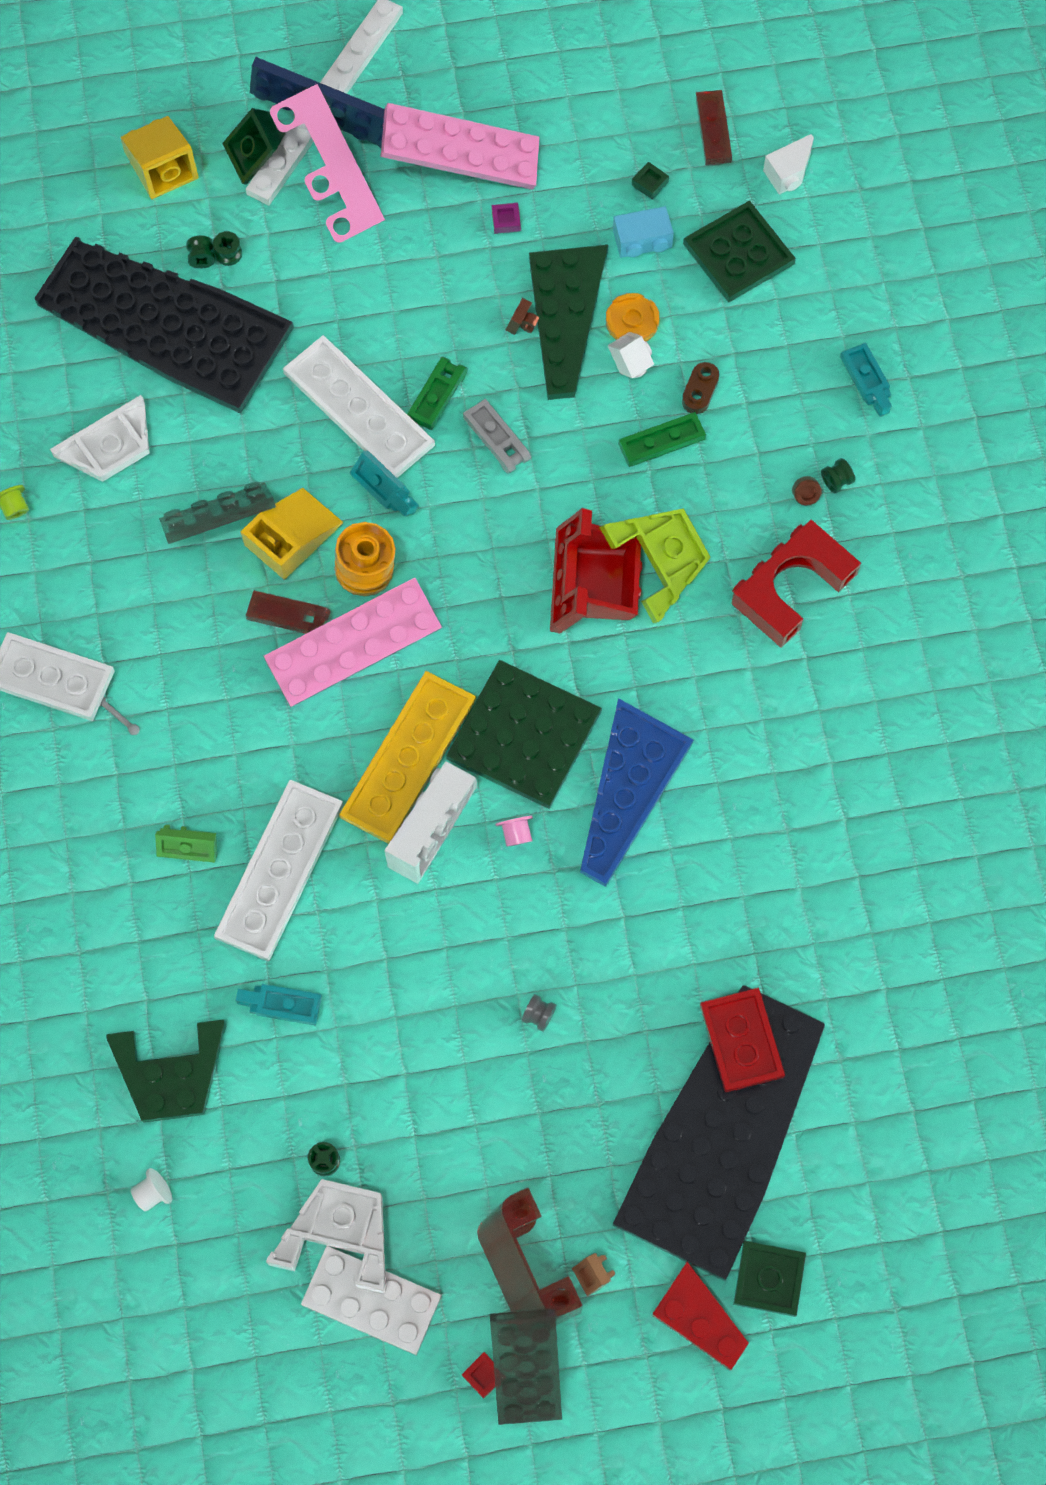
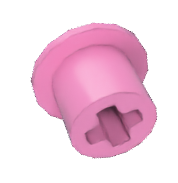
M532 815L496 823V827L502 826L506 847L532 841L528 820L533 819Z

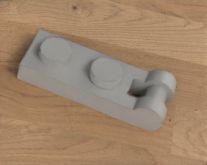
M486 399L463 413L464 420L500 462L501 467L507 474L516 469L515 466L519 463H526L531 459L527 448ZM512 448L515 453L508 456L506 451Z

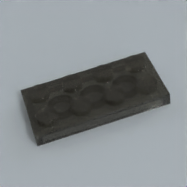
M252 482L245 485L243 490L234 493L233 491L223 492L217 496V499L208 502L206 500L194 502L191 504V508L182 511L180 509L170 510L159 520L167 542L171 544L275 508L276 505L265 482L261 484L260 482Z
M555 1309L490 1314L498 1425L562 1420Z

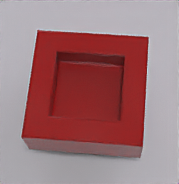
M483 1352L466 1369L462 1377L484 1399L506 1377V1374Z

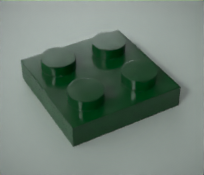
M744 1241L733 1305L796 1317L806 1253Z

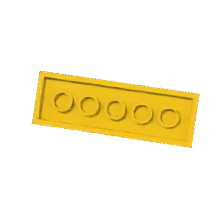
M425 671L340 812V819L389 844L411 812L418 797L476 702V696Z

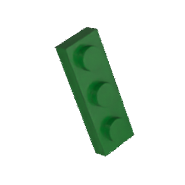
M696 412L621 438L618 445L628 466L631 467L703 441L706 438V433Z

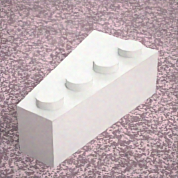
M445 762L441 769L437 768L430 779V785L425 792L420 794L415 807L384 850L388 868L419 884L477 788L476 777L448 762Z

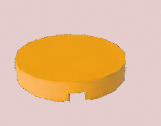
M626 293L615 298L606 311V327L610 335L616 340L628 332H632L642 336L643 340L647 342L656 334L659 327V310L656 304L651 299L649 301L644 298V295Z

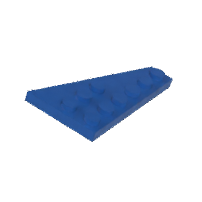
M619 698L580 873L604 887L607 886L694 741Z

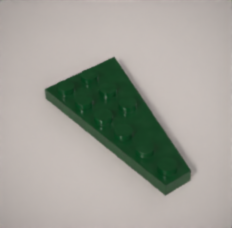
M608 245L529 253L536 315L539 317L537 324L548 400L575 397L605 259L608 253Z

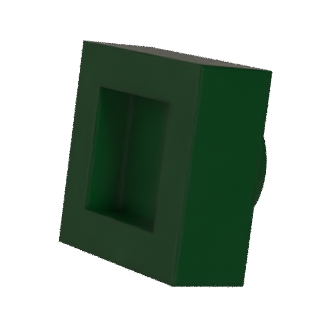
M647 162L632 178V186L651 199L669 182V175L650 162Z

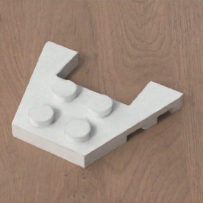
M321 1179L299 1211L300 1214L293 1225L285 1231L275 1251L271 1252L267 1257L266 1263L270 1266L295 1272L305 1240L364 1254L356 1286L385 1294L383 1198L381 1193Z

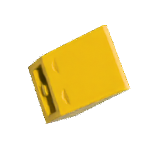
M301 488L260 512L240 532L244 546L285 580L343 524V521L304 488Z

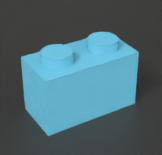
M666 206L614 216L613 233L620 258L627 256L637 257L643 253L662 252L672 248L674 233Z

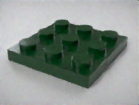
M750 200L688 235L683 240V245L728 302L733 301L791 267L796 261L794 255Z

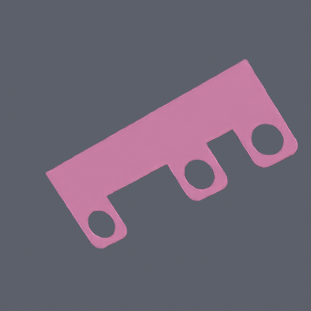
M318 84L272 106L270 115L280 132H287L305 123L326 165L305 177V184L312 198L319 201L339 191L347 207L329 216L326 220V225L333 239L338 243L343 242L384 221L385 219ZM282 107H289L293 110L295 118L291 124L284 125L278 120L277 113ZM318 175L326 177L329 181V188L324 193H318L312 187V180ZM342 217L349 221L350 230L347 234L339 235L334 231L333 223L337 218Z

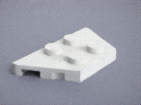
M141 395L54 446L50 449L52 455L60 461L103 482L150 454L143 397Z

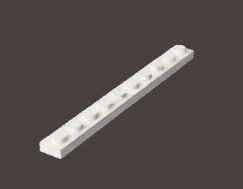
M377 0L320 83L347 94L403 14V7L389 0ZM305 123L285 132L277 150L246 187V194L270 206L314 142Z

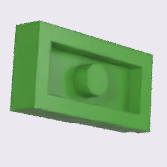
M168 824L160 828V831H156L157 857L215 863L217 857L216 833L187 830L185 826H181V830L170 829Z

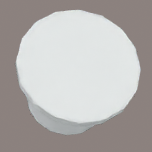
M153 1168L147 1169V1178L131 1188L134 1201L143 1211L150 1210L161 1201L169 1204L173 1200L166 1181Z

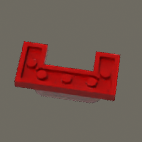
M581 508L556 528L550 621L551 632L560 634L582 618L631 620L638 615V600L641 596V588L639 587V577L642 571V562L640 561L641 544L635 536L621 546L611 549L600 529L601 526L592 524V510Z

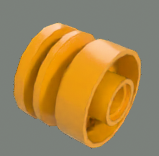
M361 522L352 524L342 531L337 538L335 548V574L337 581L343 589L353 595L370 596L381 592L388 586L392 580L394 570L395 545L393 538L386 529L374 523Z

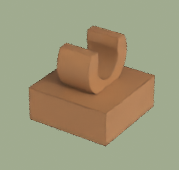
M594 1253L572 1268L587 1296L600 1290L615 1275L614 1270L607 1273L604 1269L602 1262L607 1259L605 1255L598 1257Z

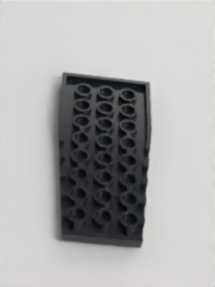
M79 237L73 239L35 296L37 306L167 380L240 414L294 328L292 321L224 290L194 279L188 281L179 278L178 273L166 270V272L157 270L153 267V264L145 261L142 264L135 262L123 253L119 252L116 255L105 251V248L101 245L95 244L92 246L83 243Z
M744 985L738 993L751 990V988ZM762 993V1000L785 1073L784 1078L725 1093L711 1043L709 1042L654 1136L612 1225L723 1281H726L764 1198L825 1027L823 1022Z

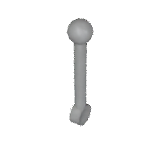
M103 697L100 706H103L123 723L131 735H137L140 731L139 726L131 724L106 702V698Z

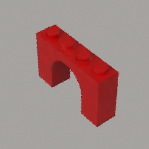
M812 519L804 526L802 524L798 525L791 533V539L787 543L781 542L771 553L772 557L767 562H759L752 571L753 575L747 581L744 579L739 581L732 590L734 594L731 604L780 648L801 629L803 618L778 596L773 582L775 577L788 568L803 567L817 573L839 593L858 574L861 566L859 560Z

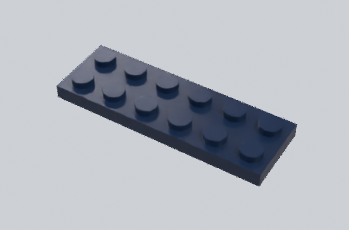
M255 57L251 69L249 93L253 94L256 98L278 104L318 84L340 130L352 134L359 140H367L377 144L380 148L382 147L385 109ZM282 107L283 109L288 111L292 110L289 107Z

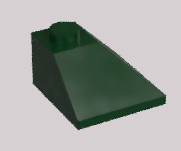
M251 108L222 143L242 184H248L277 150L285 135V132L278 130L269 111Z

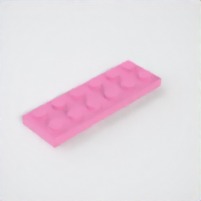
M387 103L385 106L381 157L531 190L535 188L539 152L538 136Z
M413 578L263 657L291 708L436 632L442 626L416 578Z

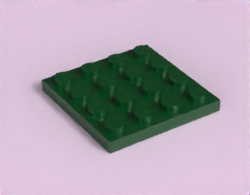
M499 660L448 751L446 759L550 809L599 718L602 708Z

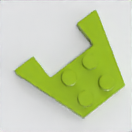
M684 508L608 523L600 527L611 549L621 546L636 536L664 587L641 601L653 623L663 619L665 612L671 605H674L680 593L693 581L711 558Z

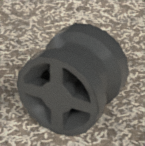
M534 994L523 1014L522 1022L526 1024L533 1023L537 1026L538 1030L544 1032L557 1005L552 1002L545 1003L541 1000L540 996Z

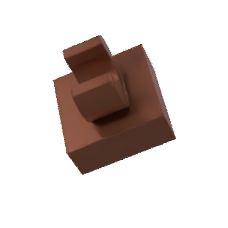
M522 297L505 329L506 331L515 335L520 326L524 331L532 333L539 320L537 315L527 312L532 302Z

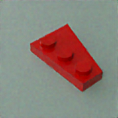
M686 1262L652 1316L731 1371L749 1343L690 1264Z

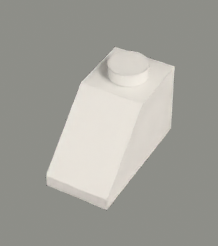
M812 134L765 156L763 172L778 194L793 191L802 184L814 140Z

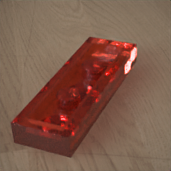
M722 90L696 92L695 99L705 165L731 163L732 152Z

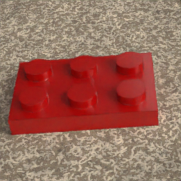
M759 988L700 1003V1009L725 1093L784 1078L785 1073Z

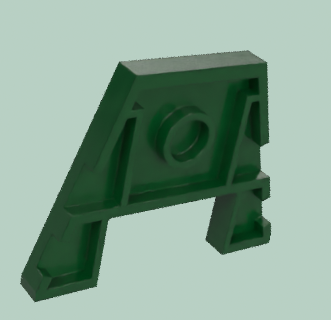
M224 1020L197 1023L199 1054L137 1062L136 1035L134 1031L106 1034V1039L143 1123L205 1114L215 1064L219 1057L220 1044L226 1028Z

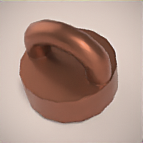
M810 476L799 478L792 487V493L796 501L805 506L816 503L821 496L822 489L815 478Z

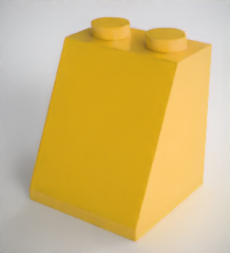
M169 116L156 119L150 124L137 130H131L120 137L124 152L151 200L199 178L192 148Z

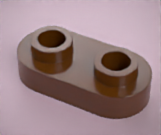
M702 362L694 367L682 398V405L687 412L701 414L708 409L719 381V370L714 364ZM707 372V373H709L710 375H709V376H703L701 373ZM699 395L701 398L694 399L692 396Z

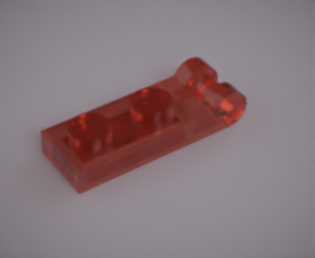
M254 590L247 609L246 619L307 634L324 625V622L329 619L331 611L323 606ZM307 615L314 617L313 623L305 621Z

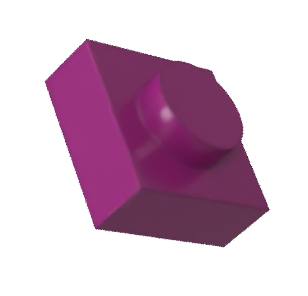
M518 203L491 205L494 234L521 231Z

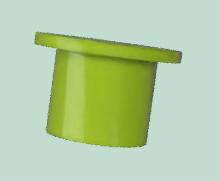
M16 485L0 492V508L6 520H13L29 511L21 494L25 490L23 485Z

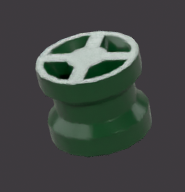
M224 231L215 236L213 247L217 261L225 266L238 263L242 257L238 236L230 231Z
M199 235L187 240L186 247L190 252L188 255L190 266L202 269L214 264L215 256L211 252L213 250V241L210 237Z
M843 458L835 461L834 466H827L821 469L822 479L833 493L839 492L843 485H850L855 482L854 472Z
M319 1142L309 1150L308 1163L317 1175L323 1177L330 1176L338 1170L340 1156L332 1144Z

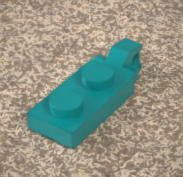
M867 343L842 351L840 358L867 405L873 404L879 417L889 414L890 407H892L888 399L891 395L889 391L890 385Z
M369 451L362 452L350 471V475L386 509L390 508L394 512L399 511L404 516L413 515L419 505L412 497L408 496L410 492L406 486Z
M262 984V986L255 985L254 991L238 989L235 1001L238 1005L250 1007L249 1012L257 1016L316 1026L322 995Z

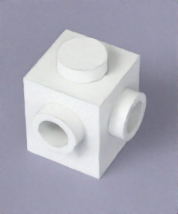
M628 332L608 345L615 364L622 375L638 378L647 372L646 369L654 365L650 356L652 355V350L649 344L638 334Z

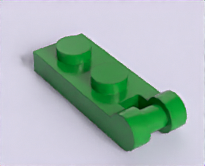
M442 356L407 415L415 423L433 430L458 385L464 380L468 368L461 364L456 366L451 363L450 359ZM447 373V374H450V375H452V376H451L450 378H448V377L444 376V374Z

